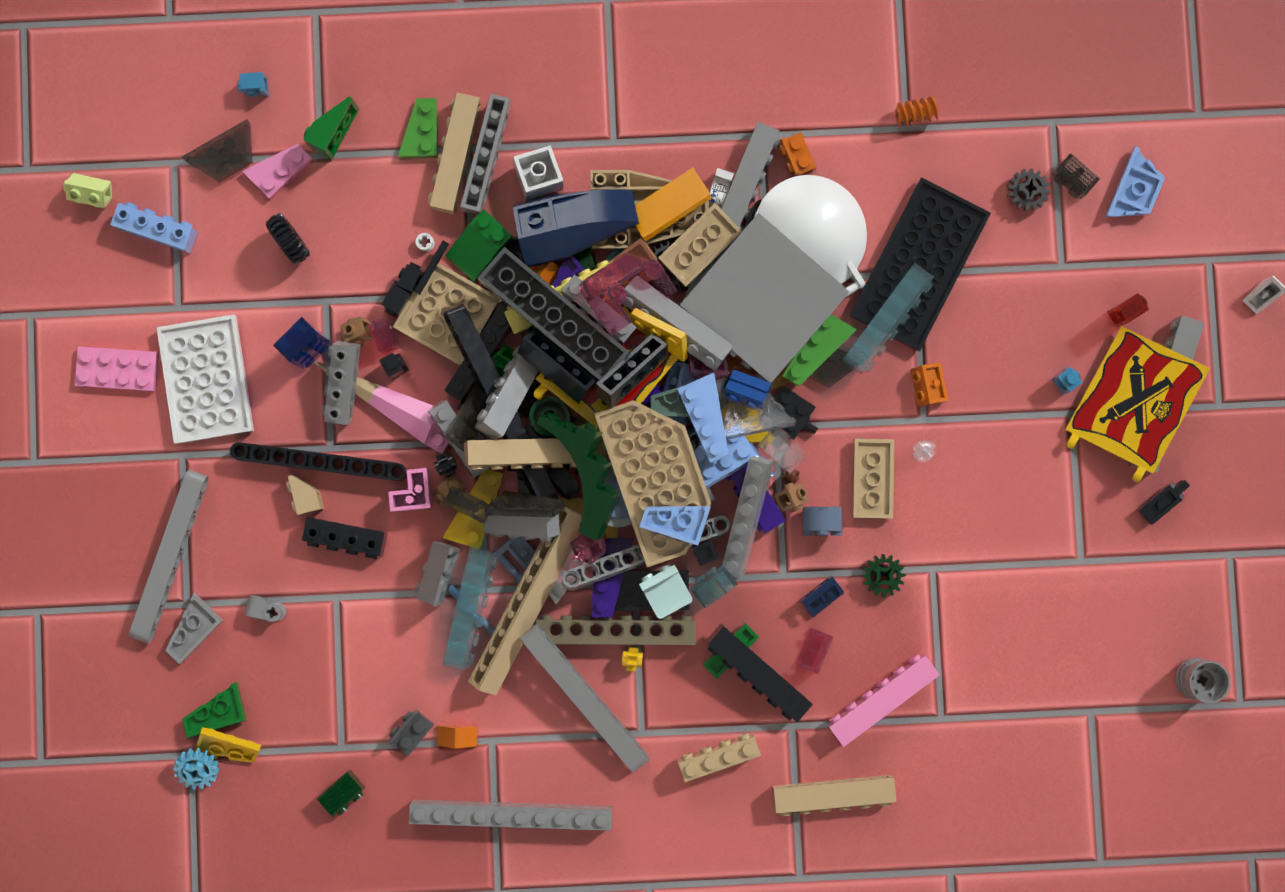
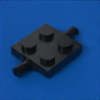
M782 386L778 394L773 396V398L769 395L767 396L765 401L768 404L767 409L761 418L763 421L792 440H795L799 432L804 428L813 435L816 433L818 428L809 422L810 415L816 408L814 405L785 386Z

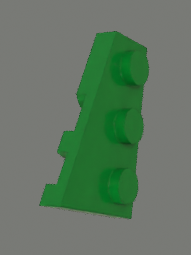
M234 682L222 693H218L209 702L201 705L182 719L187 738L199 736L202 727L219 730L247 721L238 682Z

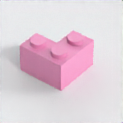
M430 469L407 470L408 490L388 492L390 512L433 508Z

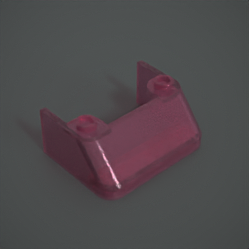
M626 253L580 283L582 295L610 336L632 323L621 307V304L627 299L626 291L621 284L634 275L639 276L666 297L678 291L657 261Z

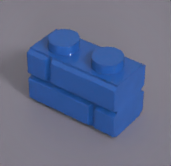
M733 370L725 388V396L731 402L738 403L740 401L746 403V406L750 409H763L771 389V383Z

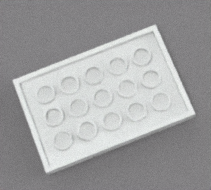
M234 314L157 327L174 444L254 431L237 316Z

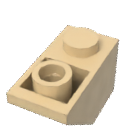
M288 476L287 488L289 493H292L293 500L291 505L297 515L324 510L320 490L297 476Z

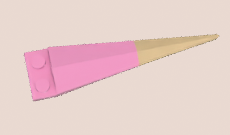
M314 362L322 370L327 371V365ZM357 377L355 394L425 445L440 453L446 452L450 444L427 411L433 405Z

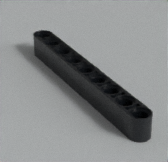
M236 442L230 447L231 457L240 461L392 481H403L407 477V467L396 462ZM243 446L245 453L239 457L237 451L239 447ZM260 449H263L265 455L262 459L259 460L257 458V452ZM282 451L284 459L278 462L276 456ZM299 454H302L304 457V461L302 464L298 465L296 463V457ZM321 456L324 463L321 467H317L315 461ZM338 459H341L343 461V467L337 470L335 468V462ZM357 462L363 464V469L360 472H356L354 469ZM377 464L383 467V471L379 475L374 473V467ZM396 467H401L402 475L396 478L393 471Z

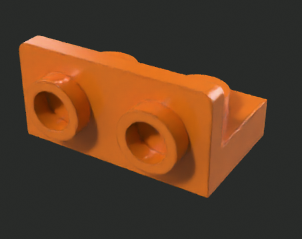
M801 132L786 139L785 137L780 139L778 149L781 156H785L787 160L785 164L789 174H793V177L816 170L817 167Z
M941 362L911 368V379L918 407L949 401Z

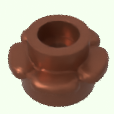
M794 467L786 470L781 476L784 480L783 483H796L799 480L800 471Z

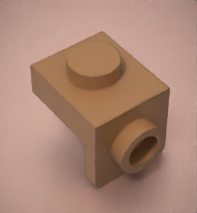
M453 474L435 488L432 496L437 504L446 508L450 502L466 490V487Z

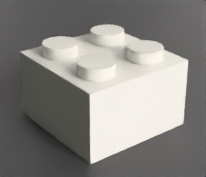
M551 145L513 157V166L526 201L563 190V178Z

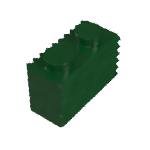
M349 770L321 794L317 801L320 802L332 817L336 813L340 816L349 808L347 804L351 800L356 802L364 795L362 790L366 787Z

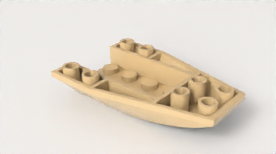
M590 170V191L606 189L632 190L635 205L673 181L632 170ZM709 200L647 240L646 243L652 244L681 236L709 209ZM633 226L591 246V249H627L642 238L637 227Z

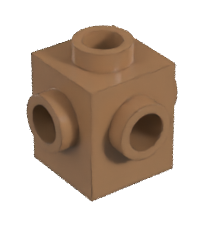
M363 317L350 318L346 323L340 325L341 338L344 342L361 344L362 347L364 343L375 339L371 321Z
M793 482L782 486L783 491L774 494L781 513L790 509L792 512L803 508L802 504L809 501L802 483L795 486Z

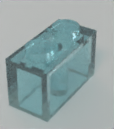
M722 565L718 569L713 567L705 575L702 574L694 581L696 585L690 590L705 608L727 594L738 584L725 566Z

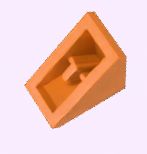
M438 725L437 746L454 749L477 746L478 726Z

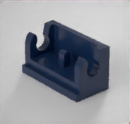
M829 576L799 601L814 618L833 601L843 595L844 591L833 576Z

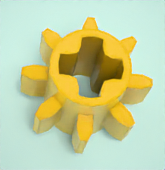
M629 647V651H623L622 666H627L626 671L636 672V667H642L643 653L638 652L636 647Z

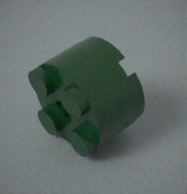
M547 396L537 400L530 409L529 419L531 428L537 436L543 439H553L556 437L537 424L539 416L551 413L558 416L559 420L564 423L570 422V414L566 404L554 396Z

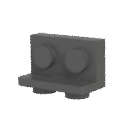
M417 709L413 712L408 711L402 719L404 722L400 728L396 726L389 734L391 739L388 743L394 744L407 756L411 754L434 726V723Z

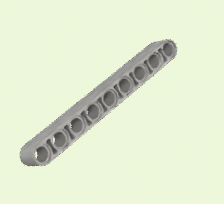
M188 470L184 476L129 631L130 638L149 644L155 635L208 485L209 476Z
M717 516L706 520L703 529L706 532V537H701L698 545L724 536L730 528L728 518ZM715 523H722L724 530L716 529ZM690 544L689 548L695 547L697 545ZM640 545L566 571L561 581L563 588L573 591L645 565ZM630 556L633 562L625 564L622 561V557ZM610 562L613 564L614 569L607 571L604 569L603 564ZM592 569L595 572V576L588 578L584 571ZM568 576H573L577 582L574 585H569L565 579Z
M536 624L521 636L524 645L632 772L637 771L650 760L643 748L539 625Z

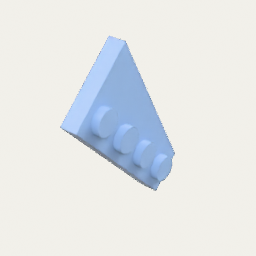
M714 373L678 388V394L709 463L729 455Z

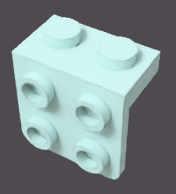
M670 564L659 569L660 573L655 576L651 573L641 579L642 583L639 584L659 619L692 602V596L676 566H670Z

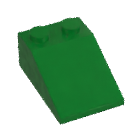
M347 97L316 119L310 127L306 128L303 140L313 151L333 160L359 111L353 98Z
M483 209L470 222L445 256L475 282L478 275L514 238Z

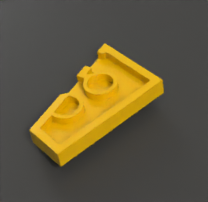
M637 308L631 312L632 324L637 327V330L648 337L652 333L668 344V352L682 362L687 359L688 351L685 332Z
M202 727L194 752H196L197 748H200L201 753L207 750V755H214V759H217L218 756H226L233 761L255 763L261 745L233 735L217 732L214 729Z

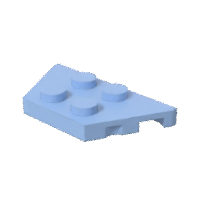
M1136 146L1131 152L1105 217L1149 215L1153 209L1165 177L1154 168L1149 159L1146 160L1139 152L1140 149Z

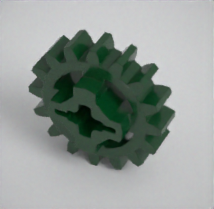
M881 554L880 559L875 555L873 556L874 561L867 560L869 566L862 568L866 571V574L861 575V577L866 578L863 585H869L868 592L875 590V596H878L880 592L882 597H886L887 592L890 596H893V590L900 591L898 585H904L901 577H905L906 574L900 572L904 569V566L898 567L899 560L892 561V555H889L887 559L885 554ZM881 562L889 563L888 565H886V567H880L878 565V563ZM871 571L874 572V579H873L872 581H871ZM886 571H887V573H886V575H885V576L887 577V579H886V580H885V579H881V580H880V577H881L880 572H886ZM894 571L896 572V580L893 579ZM881 584H886L887 586H889V588L880 589L878 587Z

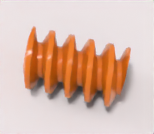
M929 96L927 100L924 97L920 101L914 99L912 103L909 100L905 101L904 104L902 102L897 103L895 117L899 128H901L902 121H904L906 126H909V120H912L913 124L916 125L917 118L920 119L921 123H924L925 117L931 122L932 115L938 120V106L933 96Z

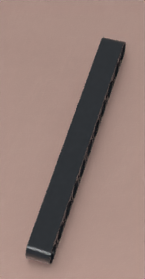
M460 304L444 311V319L486 403L490 394L495 392V384L500 376L464 304ZM517 412L503 435L504 440L530 439ZM523 465V469H518L538 508L558 500L557 492L544 466L539 469H531V465Z

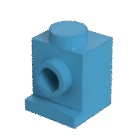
M263 72L240 74V80L237 81L239 92H243L250 97H256L259 94L269 97L268 78Z
M1066 367L1052 378L1063 394L1070 393L1083 383L1080 380V374L1075 369H1071V367Z

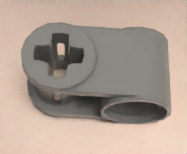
M250 595L244 615L274 622L285 617L286 608L281 603L264 597ZM272 609H275V612H278V615L275 616V613L272 612Z

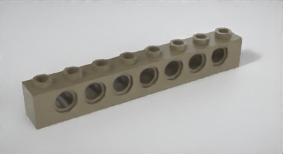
M540 615V619H536V624L543 629L554 644L696 645V620H692V616H680V620H672V616H666L660 620H652V616H640V620L632 619V616H620V619H592L590 615H582L580 619H572V615H561L560 619H552V615ZM553 624L560 625L562 628L561 634L554 635L551 632V626ZM574 624L580 625L582 628L581 634H572L571 626ZM637 624L641 627L642 631L639 635L631 634L630 628L632 625ZM592 625H600L602 632L599 635H593L590 631ZM612 625H619L622 628V632L619 635H613L610 632ZM653 625H659L662 629L661 633L657 636L650 633V628ZM673 625L681 627V633L677 636L670 633V628Z

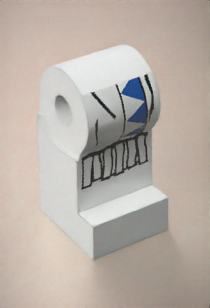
M717 168L710 191L712 198L709 200V206L716 203L722 209L734 173Z

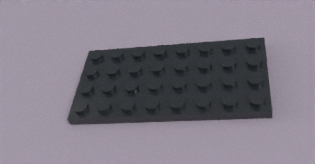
M921 177L849 316L919 352L991 213Z

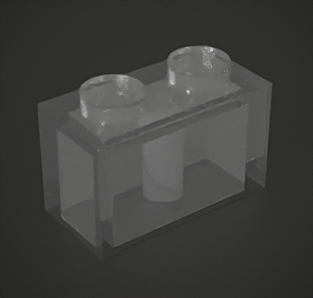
M772 428L757 446L785 472L791 474L806 455L802 453L803 448L798 443H792L788 440L789 435L784 430Z

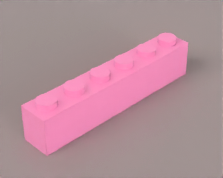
M916 654L909 660L910 663L907 666L897 668L891 678L882 679L877 684L878 687L875 690L866 691L861 695L862 699L860 701L850 703L845 707L846 711L841 715L838 713L829 719L830 723L827 726L843 747L940 676L926 655L921 654L919 656V654Z

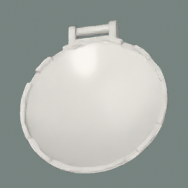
M816 175L792 177L772 188L762 199L755 216L758 213L761 214L839 283L842 284L852 278L854 283L846 288L850 291L847 296L858 289L862 290L866 283L857 268L866 249L867 229L864 215L855 198L840 184Z

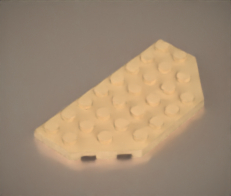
M634 400L594 413L599 429L603 432L602 438L647 567L685 555L691 543L639 527L646 506L711 505L685 425Z

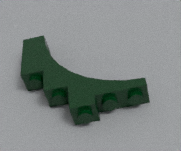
M551 413L539 416L537 424L552 433L564 445L578 469L584 499L583 514L578 532L596 541L603 537L620 496L619 493L615 492V488L609 485L603 486L612 463L606 461V457L602 455H594L603 432L598 431V427L590 423L578 427L570 422L564 423L559 420L558 416Z

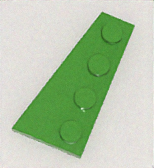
M830 314L793 357L782 377L799 387L857 329Z

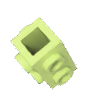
M73 173L68 180H65L63 189L66 192V200L105 208L113 198L111 181Z

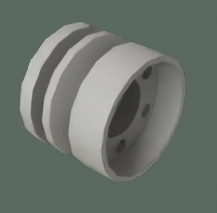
M1189 658L1183 661L1175 674V682L1179 692L1185 697L1208 704L1217 703L1227 695L1231 685L1230 676L1226 668L1220 663L1201 658Z

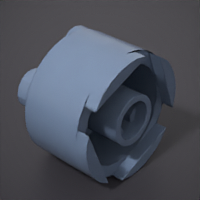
M803 507L802 535L814 536V532H816V536H828L830 532V536H842V507Z

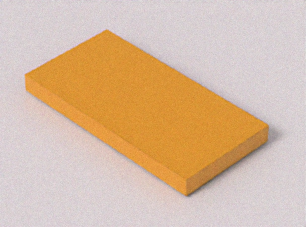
M693 167L635 205L639 224L636 227L645 242L712 198Z

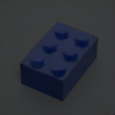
M301 317L273 346L290 363L304 369L314 363V358L319 353L322 354L328 349V344L331 341L314 324Z

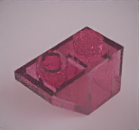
M380 318L372 321L373 324L368 325L377 350L380 353L400 348L395 329L393 328L394 325L388 320Z
M606 533L596 541L583 534L570 542L576 560L588 564L595 562L606 553L608 538Z

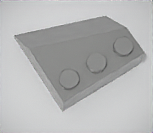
M433 541L429 549L428 561L422 570V581L418 583L415 591L418 594L417 599L436 607L442 605L461 550L460 548L439 541Z

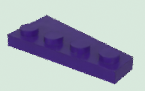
M600 538L594 541V561L631 548L634 539ZM623 556L622 561L628 564L630 556ZM610 562L603 564L604 569L607 571L614 569L613 564ZM625 572L593 583L592 618L613 617Z

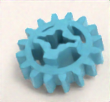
M190 748L188 753L183 751L181 756L177 757L173 768L176 771L174 776L180 777L178 782H185L186 788L192 785L193 790L197 786L204 789L205 784L211 786L212 781L215 782L219 772L217 767L219 762L213 761L214 755L208 756L207 750L201 753L200 748H197L196 752H193Z

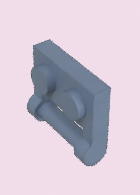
M523 536L510 538L492 555L515 578L514 581L517 585H519L525 571L521 574L503 553L508 550L526 571L536 551Z

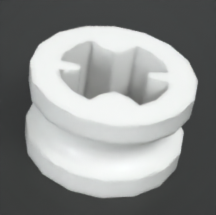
M421 233L417 236L416 245L422 252H429L434 248L435 243L431 235ZM424 238L430 241V243L426 244V247L420 244V242L424 241Z

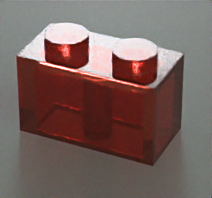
M1137 293L1108 310L1107 313L1118 328L1148 311L1149 308L1147 300Z

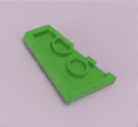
M436 98L416 99L398 154L399 158L438 157Z

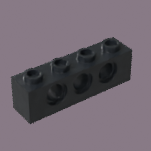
M652 333L596 383L597 397L613 408L668 358V344Z

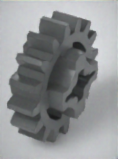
M1033 168L1028 173L1023 169L1021 174L1016 172L1014 178L1009 180V183L1012 185L1006 188L1011 191L1007 197L1013 198L1011 205L1014 203L1018 204L1016 209L1024 207V212H1026L1030 207L1032 211H1035L1037 207L1041 208L1043 206V202L1048 201L1049 198L1045 195L1051 193L1050 190L1046 189L1050 183L1044 182L1047 178L1046 176L1040 177L1041 171L1035 174ZM1025 178L1024 183L1018 184L1021 179ZM1040 196L1037 201L1032 202L1033 197Z

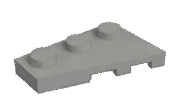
M193 593L191 601L182 615L183 618L165 650L178 664H182L224 621L196 593Z

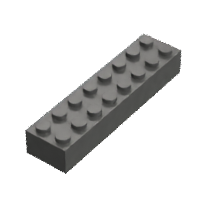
M505 247L478 277L480 283L597 378V381H600L629 355L627 349Z

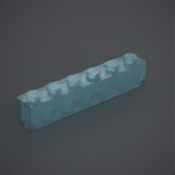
M914 263L842 361L860 374L864 371L869 372L874 365L872 361L876 355L880 356L886 349L884 344L888 339L891 341L898 333L896 330L899 324L903 325L910 316L907 313L911 307L915 309L921 302L920 295L930 290L933 285L931 281L934 277Z
M474 546L469 550L442 665L466 670L469 666L473 665L475 654H472L474 646L477 647L480 635H477L478 627L483 625L484 616L482 611L483 608L487 607L489 596H486L488 588L491 589L493 583L491 573L492 569H496L498 558L495 557L496 552Z

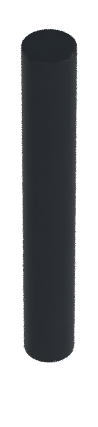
M442 240L413 292L418 295L422 293L449 243Z

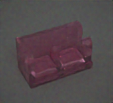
M811 627L796 664L818 674L833 637Z

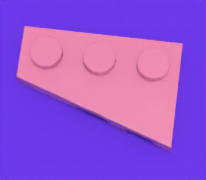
M296 144L242 172L272 200L313 159Z

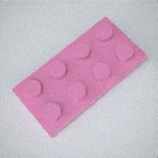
M78 346L74 386L155 392L159 353Z

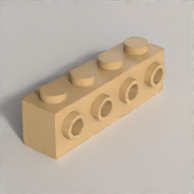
M744 733L737 736L738 739L730 741V739L719 742V746L713 748L707 746L700 749L699 753L682 755L681 759L678 760V764L684 781L688 782L761 756L754 735Z

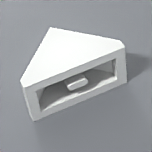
M1273 275L1262 280L1243 299V302L1258 314L1285 293V286Z

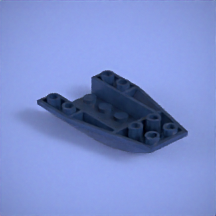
M606 189L557 193L518 202L513 206L519 244L525 265L529 268L566 259L639 224L632 190Z

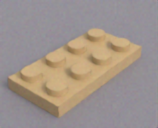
M714 203L657 259L686 287L742 230Z
M854 439L852 518L893 519L894 439Z

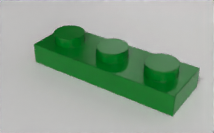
M745 622L733 633L747 647H750L759 638ZM712 654L703 663V666L716 679L728 669L722 662L724 658L719 654L717 656Z

